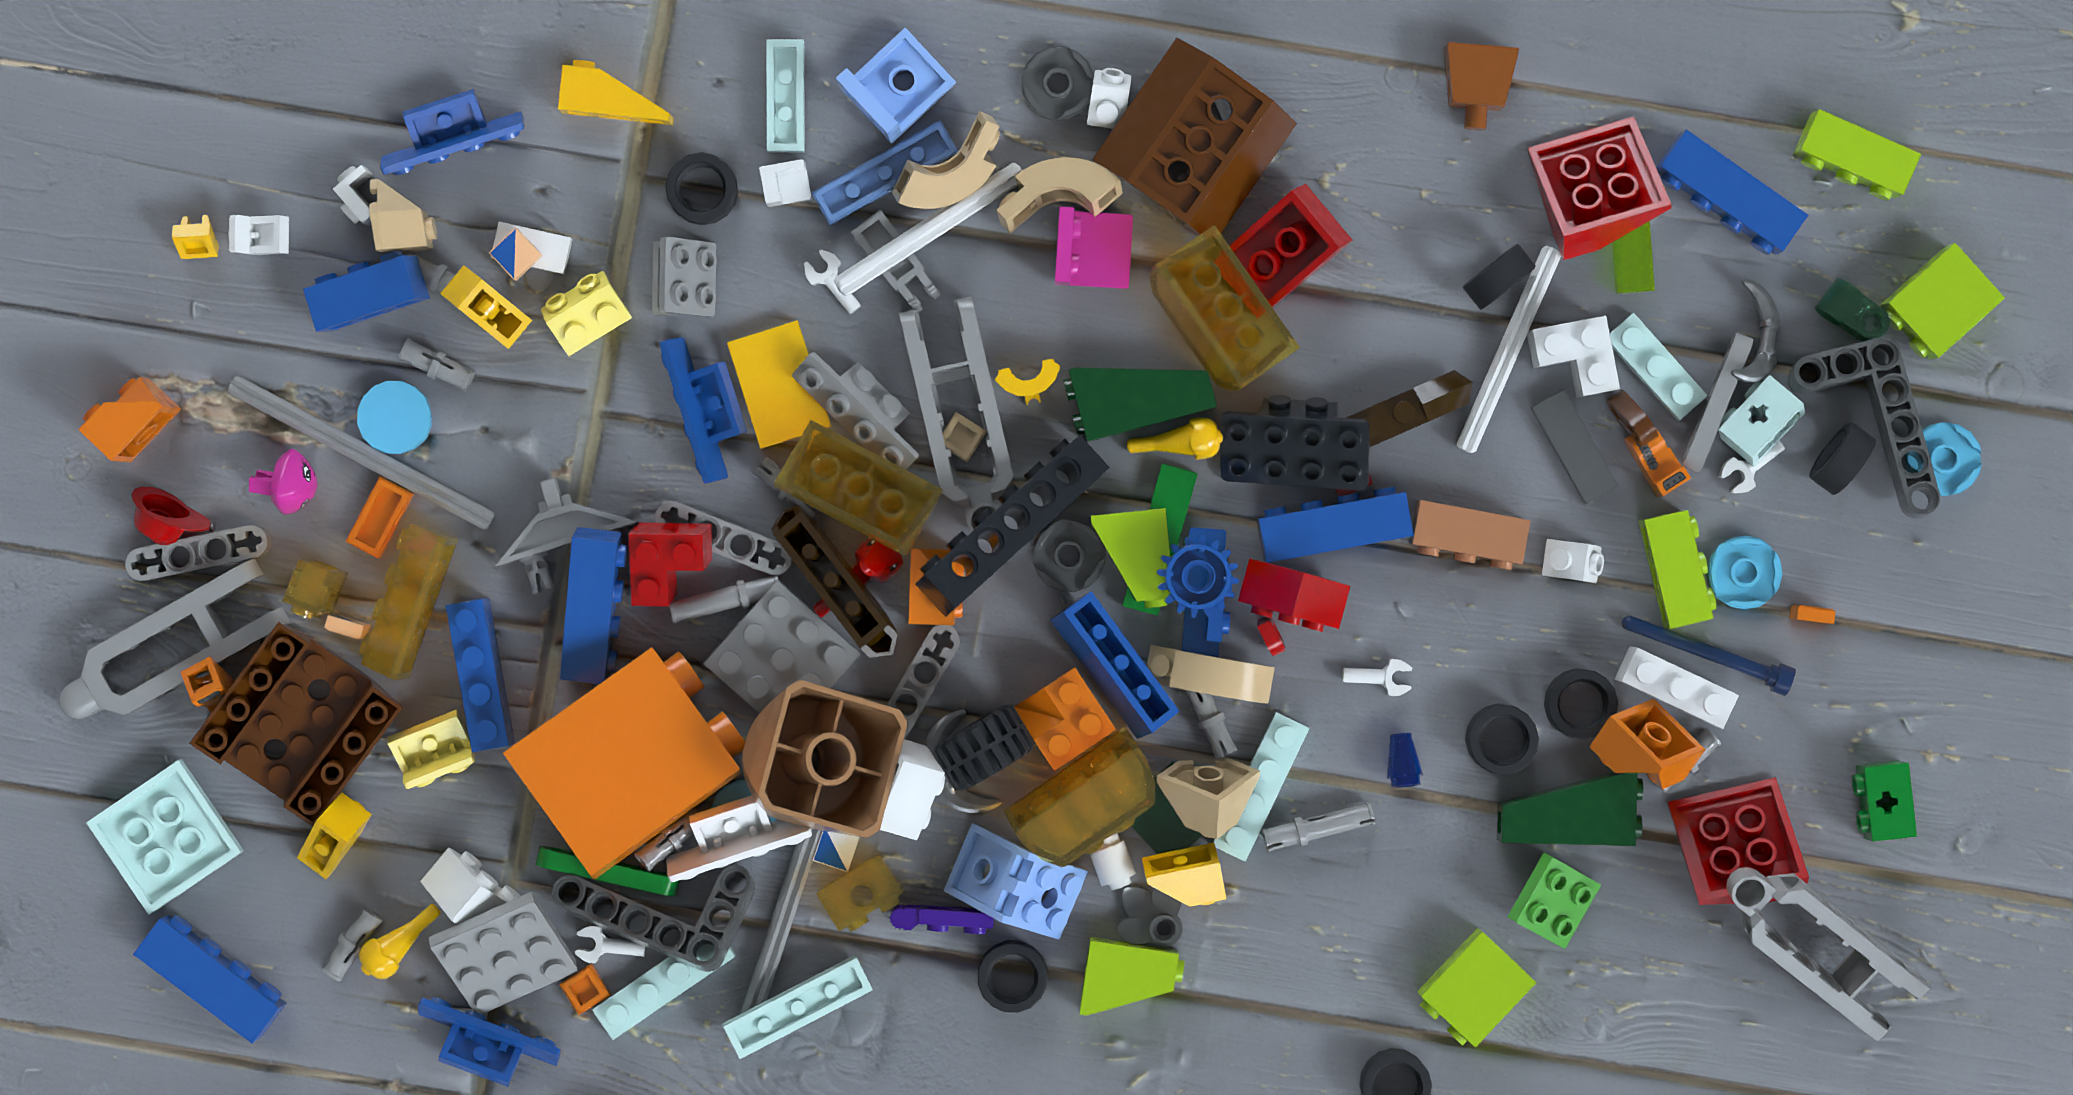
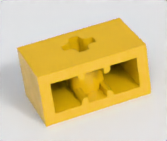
M465 265L462 266L440 293L508 349L532 322L529 317Z

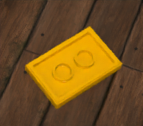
M798 320L727 342L760 449L832 427L827 411L792 377L794 371L809 355Z

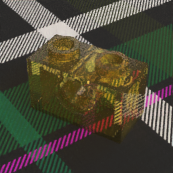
M298 559L282 602L292 605L290 610L292 613L312 619V617L320 618L323 614H333L349 572L316 559Z
M879 852L820 888L816 895L838 931L848 927L849 931L852 932L869 921L866 916L877 908L883 913L900 903L901 900L898 896L903 893L904 888L883 853ZM858 885H865L871 889L873 898L866 904L857 903L853 899L852 889Z

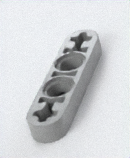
M1737 332L1734 333L1685 450L1681 466L1697 473L1703 467L1738 382V379L1732 376L1731 371L1744 367L1754 339Z
M665 502L656 511V523H667V520L663 518V513L671 512L674 507L679 509L677 515L683 519L690 520V513L697 515L692 523L713 522L717 527V536L712 540V552L771 575L783 574L792 565L793 560L778 541L680 502ZM739 534L748 536L752 543L750 552L744 556L735 554L731 549L732 539ZM759 540L766 542L762 548L764 551L774 553L776 548L781 549V556L786 559L785 564H779L775 569L769 567L771 561L761 556L758 558V564L752 562L751 559L758 551Z
M247 525L179 539L171 545L155 544L140 547L128 554L125 568L133 579L146 581L256 559L264 556L269 551L271 536L261 526ZM251 531L254 536L261 537L262 543L256 545V552H253L252 547L236 548L239 556L235 557V544L231 538L232 534H235L234 541L249 539V532ZM215 538L222 540L226 545V553L219 560L212 559L207 552L209 542ZM183 546L189 551L190 560L186 566L177 567L172 563L171 553L175 547ZM162 549V562L166 568L165 572H162L163 564L149 566L147 574H145L143 569L136 568V562L141 561V554H144L145 559L160 558L161 555L158 550Z
M937 625L932 628L887 704L889 707L896 708L897 698L902 694H910L917 701L916 711L913 714L904 715L909 723L904 739L907 738L959 648L960 635L951 625ZM947 630L952 633L950 640L954 642L952 648H943L939 657L946 658V661L943 665H940L935 658L923 655V652L926 648L933 652L937 646V641L933 638L936 632L943 634ZM921 662H929L935 667L936 676L929 683L919 682L914 674L915 667Z

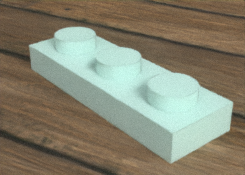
M766 39L767 152L805 153L804 39Z
M1631 313L1610 332L1612 348L1677 421L1681 420L1708 396L1635 313Z

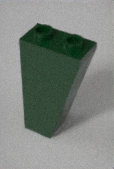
M1075 367L1068 369L1070 378L1063 379L1068 401L1075 399L1079 414L1072 415L1077 435H1085L1087 442L1217 407L1210 377L1206 370Z
M1611 772L1498 802L1497 840L1501 843L1636 846V837L1642 836L1643 828L1642 816L1637 815V800L1643 799V779L1638 778V773Z

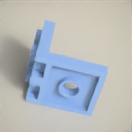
M906 28L896 35L855 75L846 68L836 77L841 91L851 99L864 116L879 129L891 144L956 84V81ZM900 71H908L914 76V84L907 91H900L893 85V78Z
M972 823L944 892L999 922L1060 939L1088 871L1076 865L1032 852L981 825ZM989 863L990 871L988 876L984 879L983 871L985 866ZM1048 890L1047 897L1041 902L1044 892Z

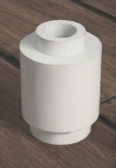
M1117 832L1091 841L1092 851L1089 854L1101 886L1109 885L1111 890H1116L1131 884L1130 877L1136 874L1126 844L1124 840L1119 839Z

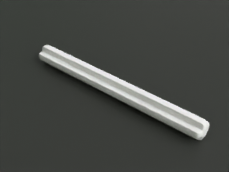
M1016 163L1009 164L989 177L972 195L955 204L941 208L835 277L834 282L839 292L844 296L850 295L1016 187L1015 176L1022 171L1021 167Z
M1545 246L1540 251L1535 263L1536 267L1530 274L1457 441V447L1466 452L1474 453L1478 448L1561 258L1560 251L1553 247Z

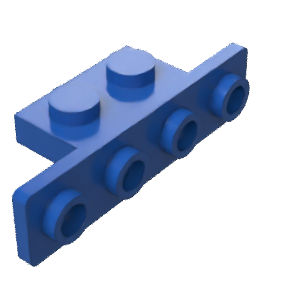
M474 89L403 111V119L414 146L382 156L380 169L383 175L389 173L401 175L411 171L416 164L426 161L429 164L438 163L447 159L450 153L460 150L472 152L483 147L484 142L496 138L500 141L512 139L524 129L523 114L520 111L486 122Z
M680 337L664 340L659 343L662 351L661 358L663 365L668 370L673 386V397L679 405L684 420L685 434L692 445L696 458V469L705 484L728 478V473L718 442L748 432L726 362H718L695 371L685 339Z
M1190 528L1189 538L1192 544H1197L1199 536H1205V545L1210 546L1214 540H1218L1220 542L1217 550L1220 553L1225 551L1226 531L1224 529ZM1197 565L1188 571L1187 580L1191 586L1199 588L1206 584L1208 573L1204 567ZM1214 605L1211 607V616L1207 617L1203 609H1198L1196 618L1190 616V608L1185 607L1182 651L1219 657V642H1222V634H1229L1230 612H1225L1224 609L1221 610Z
M440 998L420 999L418 1004V1014L420 1016L451 1027L440 1052L439 1062L507 1087L522 1054L554 1066L558 1064L561 1050L555 1047L556 1044L550 1039L536 1036L535 1039L522 1035L521 1031L515 1026L501 1023L500 1026L487 1022L485 1016L475 1011L466 1010L465 1013L452 1009L450 1003Z

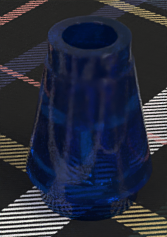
M1412 733L1390 735L1387 779L1391 780V788L1421 785L1420 776L1424 774L1414 741L1412 740Z

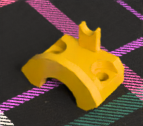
M1054 359L1042 360L1040 374L1034 379L1024 381L1016 378L1011 373L1010 368L998 370L995 381L1006 392L1016 396H1025L1026 405H1028L1031 399H1037L1041 403L1039 393L1046 391L1055 381L1060 365L1055 363Z

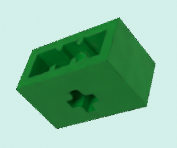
M1898 760L1856 765V774L1852 775V788L1856 797L1859 796L1861 811L1856 812L1858 832L1860 834L1863 833L1864 839L1872 842L1917 837L1909 762ZM1883 795L1888 796L1889 802L1884 803L1883 808L1876 805V800L1882 799Z

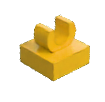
M203 215L201 224H191L189 217L184 216L181 220V225H173L172 239L181 259L218 257L219 244L207 215Z

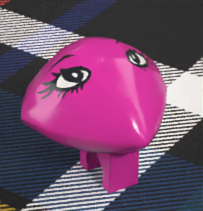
M289 449L277 460L274 472L257 470L255 476L249 478V492L271 496L274 506L284 515L296 513L306 506L314 497L318 487L316 473L311 464L301 453L294 449Z

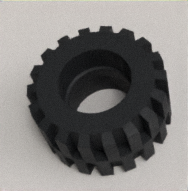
M1003 705L937 744L932 753L954 790L963 791L982 782L1025 756L1032 750L1035 742L1014 706Z

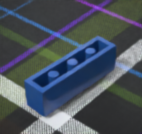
M1687 129L1678 135L1656 167L1658 173L1661 174L1660 178L1664 185L1674 191H1678L1680 188L1692 196L1690 202L1704 212L1708 213L1709 210H1712L1722 217L1720 223L1736 234L1742 231L1752 238L1750 244L1766 255H1769L1771 252L1774 255L1783 252L1809 216Z
M1393 486L1373 490L1374 498L1360 500L1359 493L1337 497L1338 504L1323 507L1322 500L1301 503V511L1287 513L1286 506L1264 510L1265 518L1257 519L1264 562L1269 563L1414 536L1406 492L1396 493V488Z
M577 527L572 536L560 680L601 684L608 678L610 673L615 674L618 651H612L613 638L619 637L621 616H615L616 602H622L624 593V581L618 580L619 567H625L627 558V545L621 544L622 532Z
M1092 591L1076 599L1050 619L1051 623L1137 739L1153 733L1180 712Z
M484 598L445 605L472 752L515 744L490 599Z
M167 915L160 918L133 955L253 1044L261 1039L287 1004L280 998L282 993L270 983L263 982L261 984L250 976L252 971L244 963L235 959L232 962L222 955L223 949L216 942L207 937H204L202 940L191 931L193 929L192 925L178 915L173 917Z

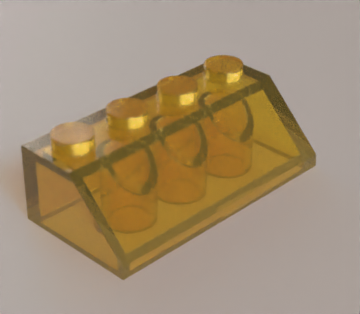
M410 523L409 529L404 528L396 546V549L401 550L397 563H391L385 575L384 584L388 585L384 599L379 598L373 609L372 619L376 620L371 634L367 633L364 636L360 646L359 654L364 655L361 665L393 680L410 678L459 538Z

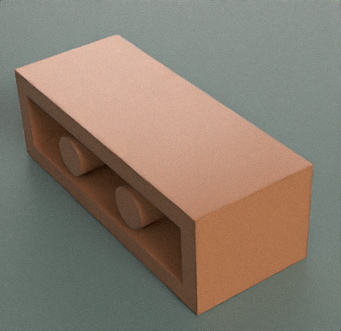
M1417 500L1412 523L1414 536L1410 537L1409 544L1418 546L1416 553L1439 557L1440 550L1454 552L1453 560L1475 563L1476 557L1491 559L1490 567L1512 570L1513 563L1523 564L1531 520Z

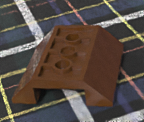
M1176 37L1094 155L1092 161L1114 173L1121 182L1126 181L1181 220L1183 226L1213 246L1297 123L1274 100L1217 59ZM1217 99H1223L1230 105V115L1224 121L1215 119L1211 113V105ZM1174 161L1183 162L1188 169L1186 179L1180 183L1172 181L1168 175V167Z
M278 621L189 744L220 765L223 761H226L284 800V808L311 826H314L316 820L337 798L403 706L372 678L314 638ZM323 679L329 684L330 692L323 698L313 697L308 690L309 684L313 680ZM271 739H279L284 742L286 752L277 758L270 757L264 750L265 744Z

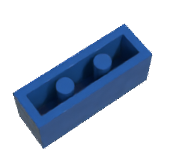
M394 251L380 256L381 263L370 266L369 262H362L349 266L347 268L348 274L337 277L336 273H330L315 278L316 285L303 289L315 331H335L430 299L418 257L403 255L402 251Z

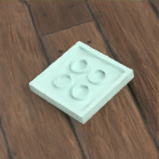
M182 759L176 761L86 822L148 915L154 913L244 852Z

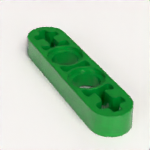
M539 846L535 865L593 879L573 851L550 846ZM622 862L617 863L595 879L667 896L677 895L680 880L670 882L666 872L653 869L647 872L643 867Z

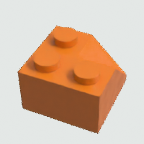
M139 377L137 380L135 378L130 379L119 390L118 394L121 397L116 402H104L102 405L97 403L82 418L85 423L78 430L111 461L131 463L181 410L149 378Z
M911 548L908 624L955 625L956 618L963 617V602L945 617L915 585L924 576L919 569L934 555L937 554L942 559L950 550ZM952 562L953 571L957 575L964 577V567L959 563Z
M1075 666L1014 706L1034 742L1054 771L1116 730Z
M1654 698L1611 715L1589 746L1600 757L1602 763L1610 767L1615 773H1647L1649 779L1662 790L1683 781L1705 751Z

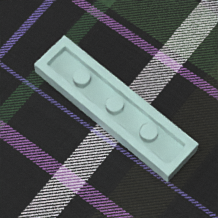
M1278 712L1274 713L1249 765L1260 770V778L1238 823L1221 837L1213 840L1216 848L1246 862L1310 729L1309 727Z
M711 944L702 945L697 951V959L700 961L711 959L715 952L714 946ZM731 946L721 966L736 956ZM667 957L594 1007L592 1011L611 1039L614 1040L714 971H700Z
M853 955L722 1023L739 1059L873 989L857 957Z

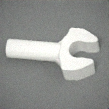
M820 250L819 253L824 261L827 262L828 268L824 273H817L808 262H805L806 278L813 286L816 284L826 285L851 315L861 307V304L852 293L848 296L841 294L835 285L834 279L838 276V267L841 265V262L834 254Z
M1779 441L1755 467L1747 461H1738L1735 457L1729 458L1723 463L1718 477L1725 478L1737 470L1741 473L1742 480L1730 490V493L1749 492L1756 487L1754 482L1755 472L1784 451L1785 447Z
M1389 659L1388 664L1382 669L1343 667L1342 682L1381 684L1387 690V695L1400 696L1410 691L1411 686L1404 684L1396 685L1392 681V675L1399 670L1403 672L1412 671V667L1400 659Z
M589 925L577 932L578 936L591 937L596 942L593 950L577 949L575 951V954L585 962L596 963L604 953L644 957L645 946L631 940L608 938L602 932V928L596 925Z

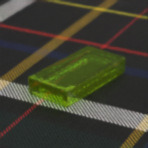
M1649 221L1612 242L1616 294L1655 291Z

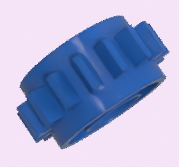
M1199 536L1197 544H1192L1190 538L1185 537V547L1180 549L1179 546L1173 543L1170 547L1174 554L1171 557L1161 556L1160 559L1167 565L1165 569L1157 570L1156 574L1163 576L1165 582L1157 587L1158 590H1168L1169 595L1164 600L1166 604L1174 600L1178 602L1176 612L1181 613L1185 607L1190 608V616L1196 618L1198 609H1203L1208 617L1211 616L1212 606L1216 605L1221 610L1225 608L1222 601L1224 596L1234 598L1235 594L1229 590L1230 584L1239 583L1238 578L1231 577V571L1236 569L1238 565L1237 563L1228 564L1226 559L1231 554L1229 549L1221 553L1217 550L1220 541L1214 540L1210 546L1205 545V536ZM1197 565L1204 567L1208 573L1206 584L1199 588L1191 586L1187 580L1188 571Z

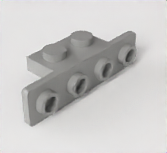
M812 352L794 371L792 377L895 478H899L918 458L919 454L895 431L911 413L859 362L839 376L815 352Z

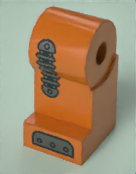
M1658 430L1659 436L1643 447L1629 435L1624 439L1625 444L1657 498L1665 496L1691 479L1685 467L1681 466L1670 447H1667Z
M210 656L180 672L191 702L197 707H207L210 713L234 682L232 677ZM201 672H210V674L204 677L196 678V676Z

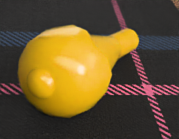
M1203 417L1189 419L1188 424L1162 434L1129 439L1127 441V449L1129 453L1162 451L1194 456L1195 460L1207 459L1217 454L1220 443L1223 441V435L1213 420Z
M430 904L412 921L377 939L368 940L359 952L362 972L367 976L372 975L374 978L381 980L395 974L399 968V963L419 934L441 915L439 908L435 904Z

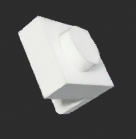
M1106 68L1103 71L1095 70L1087 125L1111 129L1115 127L1127 109L1131 75L1124 74L1123 71L1115 68Z
M362 165L358 168L351 166L337 178L339 184L333 190L344 202L340 208L354 224L360 220L363 224L370 226V204L359 193L357 188L371 177L372 173Z
M230 215L228 231L229 251L249 255L289 254V217L281 215L251 217Z
M1547 539L1542 576L1596 583L1604 566V557L1601 554L1602 548L1601 546Z

